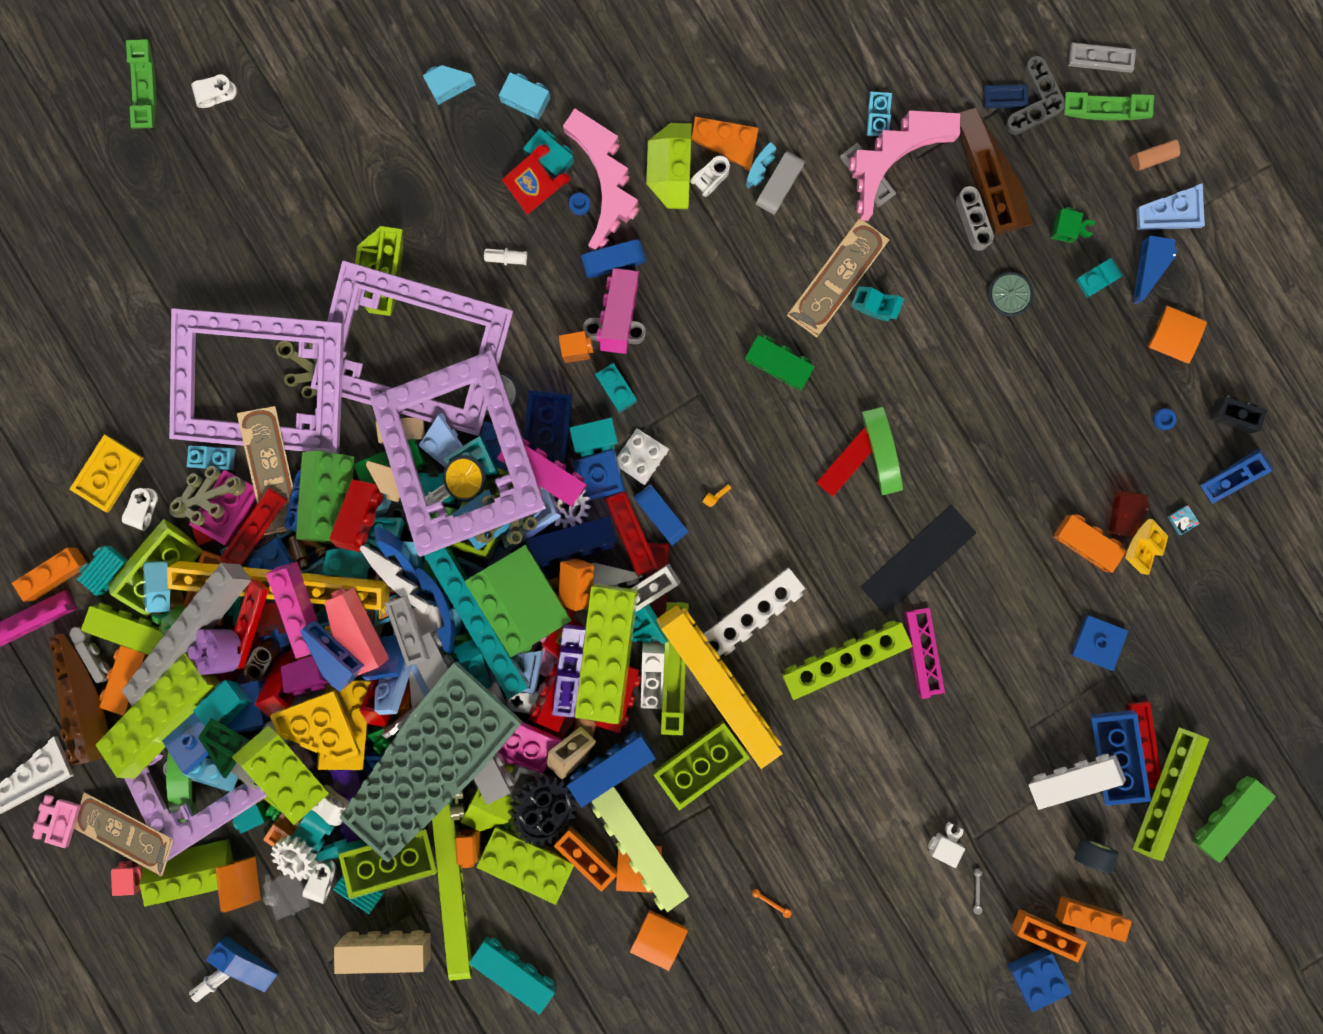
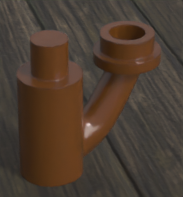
M296 535L288 539L294 561L300 565L301 570L309 568L310 556L306 546L316 549L315 555L318 559L325 557L326 551L331 550V547L324 546L316 541L298 540Z

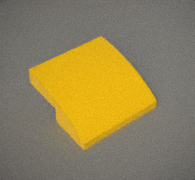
M1148 519L1134 536L1125 558L1141 574L1149 575L1154 556H1163L1168 535L1153 519Z

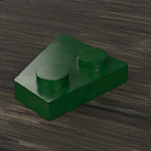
M210 718L198 736L208 755L225 779H227L237 763L232 756L250 742L249 739Z

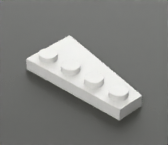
M53 736L48 741V744L42 749H38L32 758L25 764H21L16 769V772L0 783V814L74 776L58 737Z

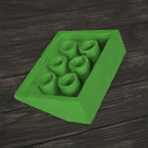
M527 545L464 581L510 658L556 631L563 624L571 621V618Z

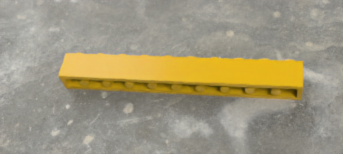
M178 561L167 567L168 589L199 592L219 565ZM242 567L251 579H257L269 589L266 599H275L266 576L272 570ZM301 573L310 601L314 604L325 605V601L332 597V592L340 588H344L346 591L353 587L364 609L382 610L385 607V603L389 602L390 587L385 581ZM248 585L239 596H245Z

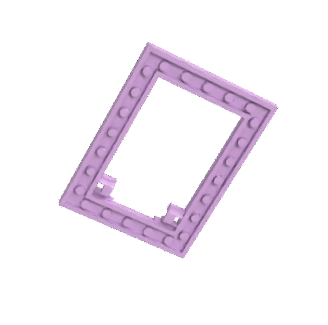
M342 261L327 320L328 322L344 323L341 397L372 405L370 397L392 389L385 385L360 379L363 363L346 359L347 352H344L354 310H358L359 305L378 309L381 295L485 325L486 328L478 355L491 350L497 366H499L513 310ZM366 291L373 293L372 299L365 297ZM317 363L310 387L313 389H318ZM346 369L353 371L352 376L345 374ZM479 381L470 384L464 408L429 399L403 409L399 413L431 423L435 421L439 414L443 413L446 417L445 421L450 428L479 436L487 405Z
M171 309L169 439L244 446L239 422L194 418L196 333L299 342L298 357L317 359V408L313 415L297 413L296 428L280 426L285 450L305 452L317 450L339 454L344 323ZM307 343H313V348L307 349ZM305 423L310 424V429H305Z
M491 350L370 397L416 551L420 557L546 509L500 371ZM479 381L509 474L495 479L501 497L494 499V503L455 518L453 515L448 517L442 501L430 505L427 504L399 411ZM513 483L514 488L509 490L508 485ZM437 513L438 517L432 519L431 514Z
M244 671L237 679L239 685L252 682L245 677ZM267 672L259 681L265 682L269 673ZM298 743L292 747L291 750L307 769L316 765L309 749L300 746ZM162 751L154 758V760L148 766L153 765L154 763L162 759V757L164 756ZM148 766L135 779L124 778L146 825L174 839L167 861L267 797L259 787L255 790L243 783L194 816L188 804L179 807V811L170 813L153 781ZM185 818L186 821L181 823L180 820Z

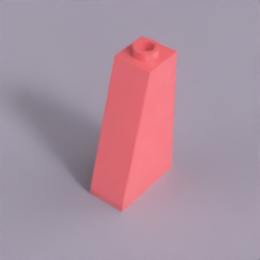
M354 587L346 591L344 588H340L332 592V597L325 601L333 638L364 665L358 675L380 667L389 660V657Z

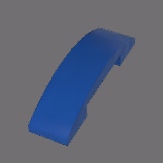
M379 526L374 528L376 543L385 557L394 554L405 570L403 577L419 585L418 576L415 571V561L406 545L391 532Z
M418 568L415 571L422 590L427 595L434 594L445 625L437 629L444 651L450 655L454 652L456 641V627L451 606L436 582Z

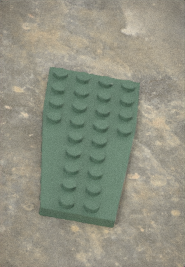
M454 662L411 713L397 733L395 740L388 746L381 760L374 766L372 773L363 782L358 793L351 799L344 813L340 815V819L386 862H389L485 768L523 721L458 662Z

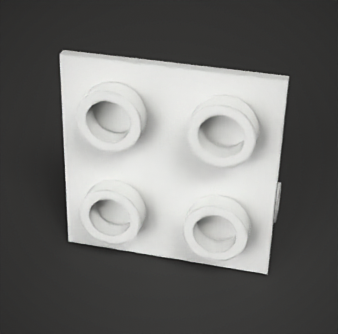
M636 429L617 456L619 468L645 485L653 472L656 471L657 466L660 465L661 460L667 455L669 449L644 432Z

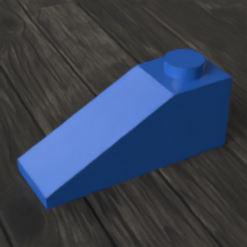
M1149 236L1142 241L1133 303L1137 304L1147 297L1172 260H1174L1177 253V248L1175 247L1176 240Z
M1259 448L1239 459L1200 486L1213 504L1270 473L1273 470V465L1263 450Z
M316 621L311 622L300 631L322 676L330 685L340 692L351 684L364 665Z
M227 935L218 942L206 959L207 962L222 973L263 992H266L279 974Z

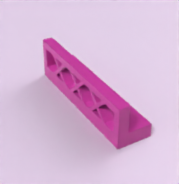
M64 590L1 621L0 647L77 610L69 591Z
M930 608L903 612L907 635L913 646L910 648L918 697L925 699L930 698L931 695L945 693ZM925 613L927 622L923 628H920L916 614ZM923 633L930 637V644L926 650L921 645L920 636ZM927 654L934 660V665L930 671L926 669L924 657ZM930 676L937 679L939 689L929 690L928 678Z

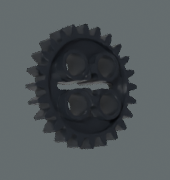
M542 775L541 781L537 777H534V783L532 784L526 781L527 787L525 789L519 787L520 795H513L517 799L516 802L509 803L514 808L508 811V814L511 816L508 819V822L512 825L511 829L519 839H522L526 844L530 842L533 846L537 842L543 846L545 840L551 844L552 837L560 839L559 833L566 832L565 826H572L569 819L576 817L572 811L577 810V807L574 805L577 800L567 787V783L561 778L556 779L553 775L549 779Z

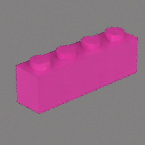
M613 268L612 277L608 276L606 289L609 290V293L604 294L603 306L606 307V310L601 311L600 324H603V326L598 328L597 332L600 351L627 354L638 289L639 271Z
M523 439L538 485L571 507H574L587 486L583 483L585 478L576 472L572 475L565 471V465L557 460L552 463L546 459L548 454L539 448L535 451L528 447L530 443ZM501 452L497 459L506 464Z
M294 562L276 567L268 572L266 576L296 658L311 655L300 631L311 622L316 621L318 623L298 563Z

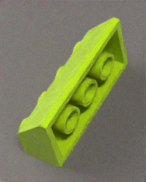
M163 519L108 584L110 595L147 617L150 613L146 612L144 605V562L167 561L168 567L178 561L194 562L203 550L181 529Z
M229 839L185 849L166 862L162 876L142 866L140 889L144 907L218 890L215 867L231 864L234 861Z

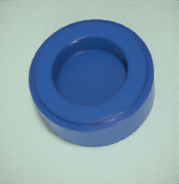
M578 192L570 197L569 207L574 214L584 215L590 210L591 203L586 194Z
M1167 408L1158 410L1153 416V424L1159 430H1169L1175 426L1177 421L1174 411Z

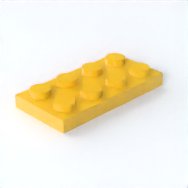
M353 680L351 684L340 692L330 684L325 686L323 694L336 690L360 753L337 762L330 759L329 756L318 752V770H363L367 722L359 709L371 684L370 681Z

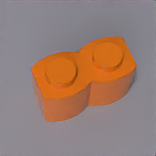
M462 829L455 836L456 864L461 865L462 868L473 867L478 862V858L481 857L480 831L476 829Z

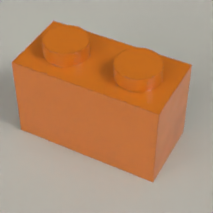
M585 331L559 335L562 358L565 363L591 359L590 353H594L591 337L586 336Z
M578 558L560 562L559 600L563 606L574 611L589 608L591 586H593L594 582L593 564Z

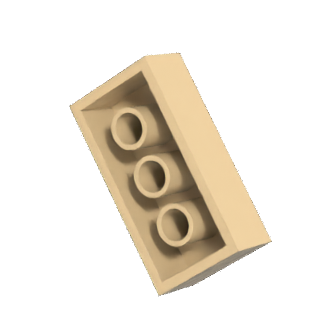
M415 930L411 934H403L402 931H391L389 934L371 931L364 935H359V932H348L334 946V974L424 972L431 960L430 933H424L423 930Z

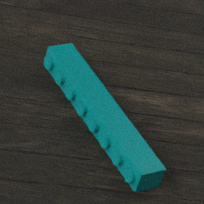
M447 546L424 555L506 697L510 699L531 686L514 656L510 658L464 582L468 578L450 547Z

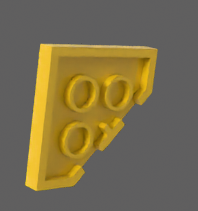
M336 690L270 715L275 730L281 738L296 742L313 752L322 753L337 762L360 753Z

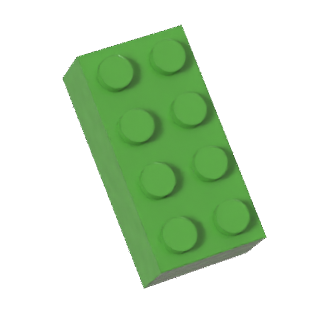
M317 450L302 452L296 539L332 543L329 538L353 479L354 456Z

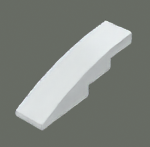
M361 546L360 550L372 568L389 587L401 597L408 595L410 604L423 613L431 612L434 605L416 595L420 586L402 576L404 569L399 563L389 557H385L384 554L370 546Z

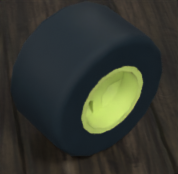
M1081 839L1074 859L1089 868L1105 873H1113L1119 853L1101 843Z

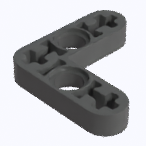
M1040 56L1032 57L1025 65V73L1039 101L1013 113L1007 119L1005 127L1010 134H1020L1059 115L1065 108V99L1046 61ZM1033 63H1034L1035 66H1036V65H1039V66H1040V68L1038 69V71H1037L1036 69H1033V70L1031 69ZM1040 82H1048L1050 90L1047 92L1042 91L1039 86ZM1052 101L1059 104L1057 108L1053 107L1046 112L1045 108L1049 107ZM1033 109L1038 110L1041 114L1040 119H1032L1030 111ZM1025 118V121L1018 127L1012 126L1014 120L1018 122Z

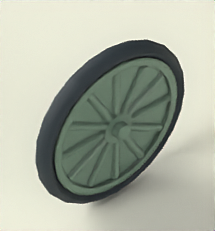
M1004 272L995 277L991 282L988 290L989 302L993 309L1001 315L1009 317L1023 314L1033 301L1032 285L1020 273Z

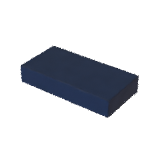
M1028 84L985 85L983 88L984 109L1028 107Z

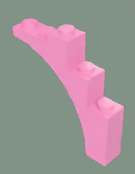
M574 109L563 125L564 133L576 141L589 156L601 183V215L597 229L588 245L589 250L596 251L607 246L609 242L607 237L611 231L615 233L621 223L619 219L627 223L630 218L633 220L639 212L638 200L620 189V186L622 188L625 187L630 177L628 176V168L610 157V155L614 156L619 149L618 136L577 109Z
M909 111L905 118H902L901 131L883 130L880 136L876 138L875 151L857 150L854 156L850 157L849 170L852 171V178H861L857 182V192H860V200L857 201L856 211L860 213L861 221H868L873 215L874 199L880 181L886 171L897 160L919 147L940 142H954L960 135V113Z

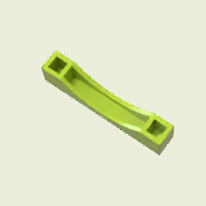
M667 602L666 612L676 605L681 610L685 607L688 612L689 603ZM670 641L665 643L661 734L683 735L686 663Z

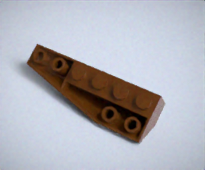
M977 108L959 112L961 138L993 235L996 236L1033 225L1021 182Z
M61 633L50 637L49 647L52 652L62 727L60 733L67 748L65 753L66 759L70 762L71 766L102 759L104 757L96 747V744L108 732L104 711L102 708H99L101 702L85 666L65 635Z

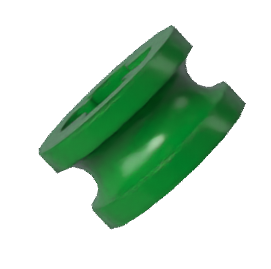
M270 805L265 813L267 817L271 816L273 821L281 814L272 805Z

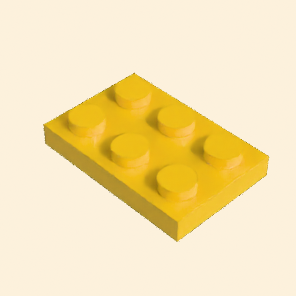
M104 435L70 487V490L101 510L110 512L143 460V457L108 435Z

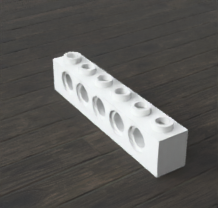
M786 568L706 631L704 636L708 641L705 642V645L710 641H716L719 644V648L716 651L717 654L721 656L724 653L727 656L735 649L734 644L740 640L743 643L753 635L751 633L753 629L764 627L769 622L768 618L772 614L779 615L786 609V603L790 600L795 602L802 597V591L805 589L793 572ZM779 587H783L786 590V596L783 599H777L775 596V590ZM766 600L769 603V610L762 613L758 610V604ZM744 614H750L753 618L752 623L748 626H744L741 623V617ZM728 627H732L736 631V635L732 639L724 637V631Z

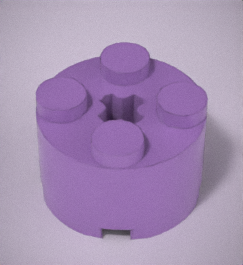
M231 629L198 630L197 639L188 649V657L193 659L199 674H219L234 671L241 659V653L237 654V646H241L237 634Z

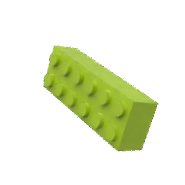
M601 584L591 586L575 718L619 724L622 720L639 590Z
M184 652L96 744V747L117 778L135 779L165 748L162 740L186 720L199 705L200 700L209 696L215 690L216 685L220 683L215 674H199L198 668L194 664L193 659L188 657V653Z

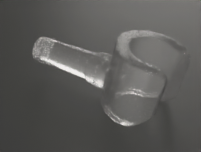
M270 874L265 875L266 893L263 902L269 906H276L279 895L272 893Z

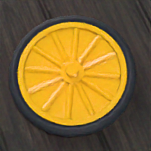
M460 455L453 458L444 470L443 480L445 488L453 498L459 501H472L484 491L486 486L484 467L476 458L468 455Z

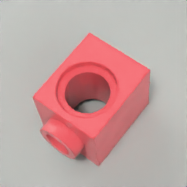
M123 861L117 867L111 869L112 896L135 895L141 891L140 864H133V861Z

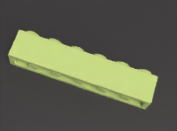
M612 787L592 801L594 804L591 807L597 818L602 816L605 820L604 828L610 837L615 835L619 842L616 843V846L623 855L625 853L628 854L631 859L628 863L633 871L641 873L644 878L641 882L646 890L654 892L656 898L653 900L659 909L665 908L669 912L688 898V894L616 789Z

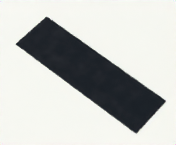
M950 506L862 585L861 589L887 615L976 534L975 530L953 506Z

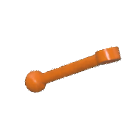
M758 889L752 891L753 897H759L782 912L785 918L791 916L790 909H784L760 894Z

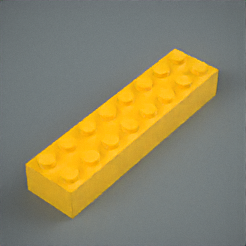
M676 605L657 618L656 621L663 633L758 766L762 769L783 753L778 748L782 744L734 677L729 679L733 675L722 660L717 662L720 659L719 655L710 643L705 645V642L708 641L697 625L695 627L692 626L695 624V621L685 607L681 610Z

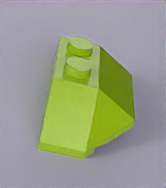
M670 123L648 140L646 184L667 209H688L692 124Z
M380 226L357 246L355 264L400 277L403 258V230ZM366 291L365 297L372 299L373 293ZM381 295L378 309L364 307L368 313L391 316L396 299Z
M507 762L503 765L506 772L510 774L515 767ZM477 787L460 822L478 831L508 823V819L511 818L508 811L514 809L509 804L512 802L510 794L487 805Z

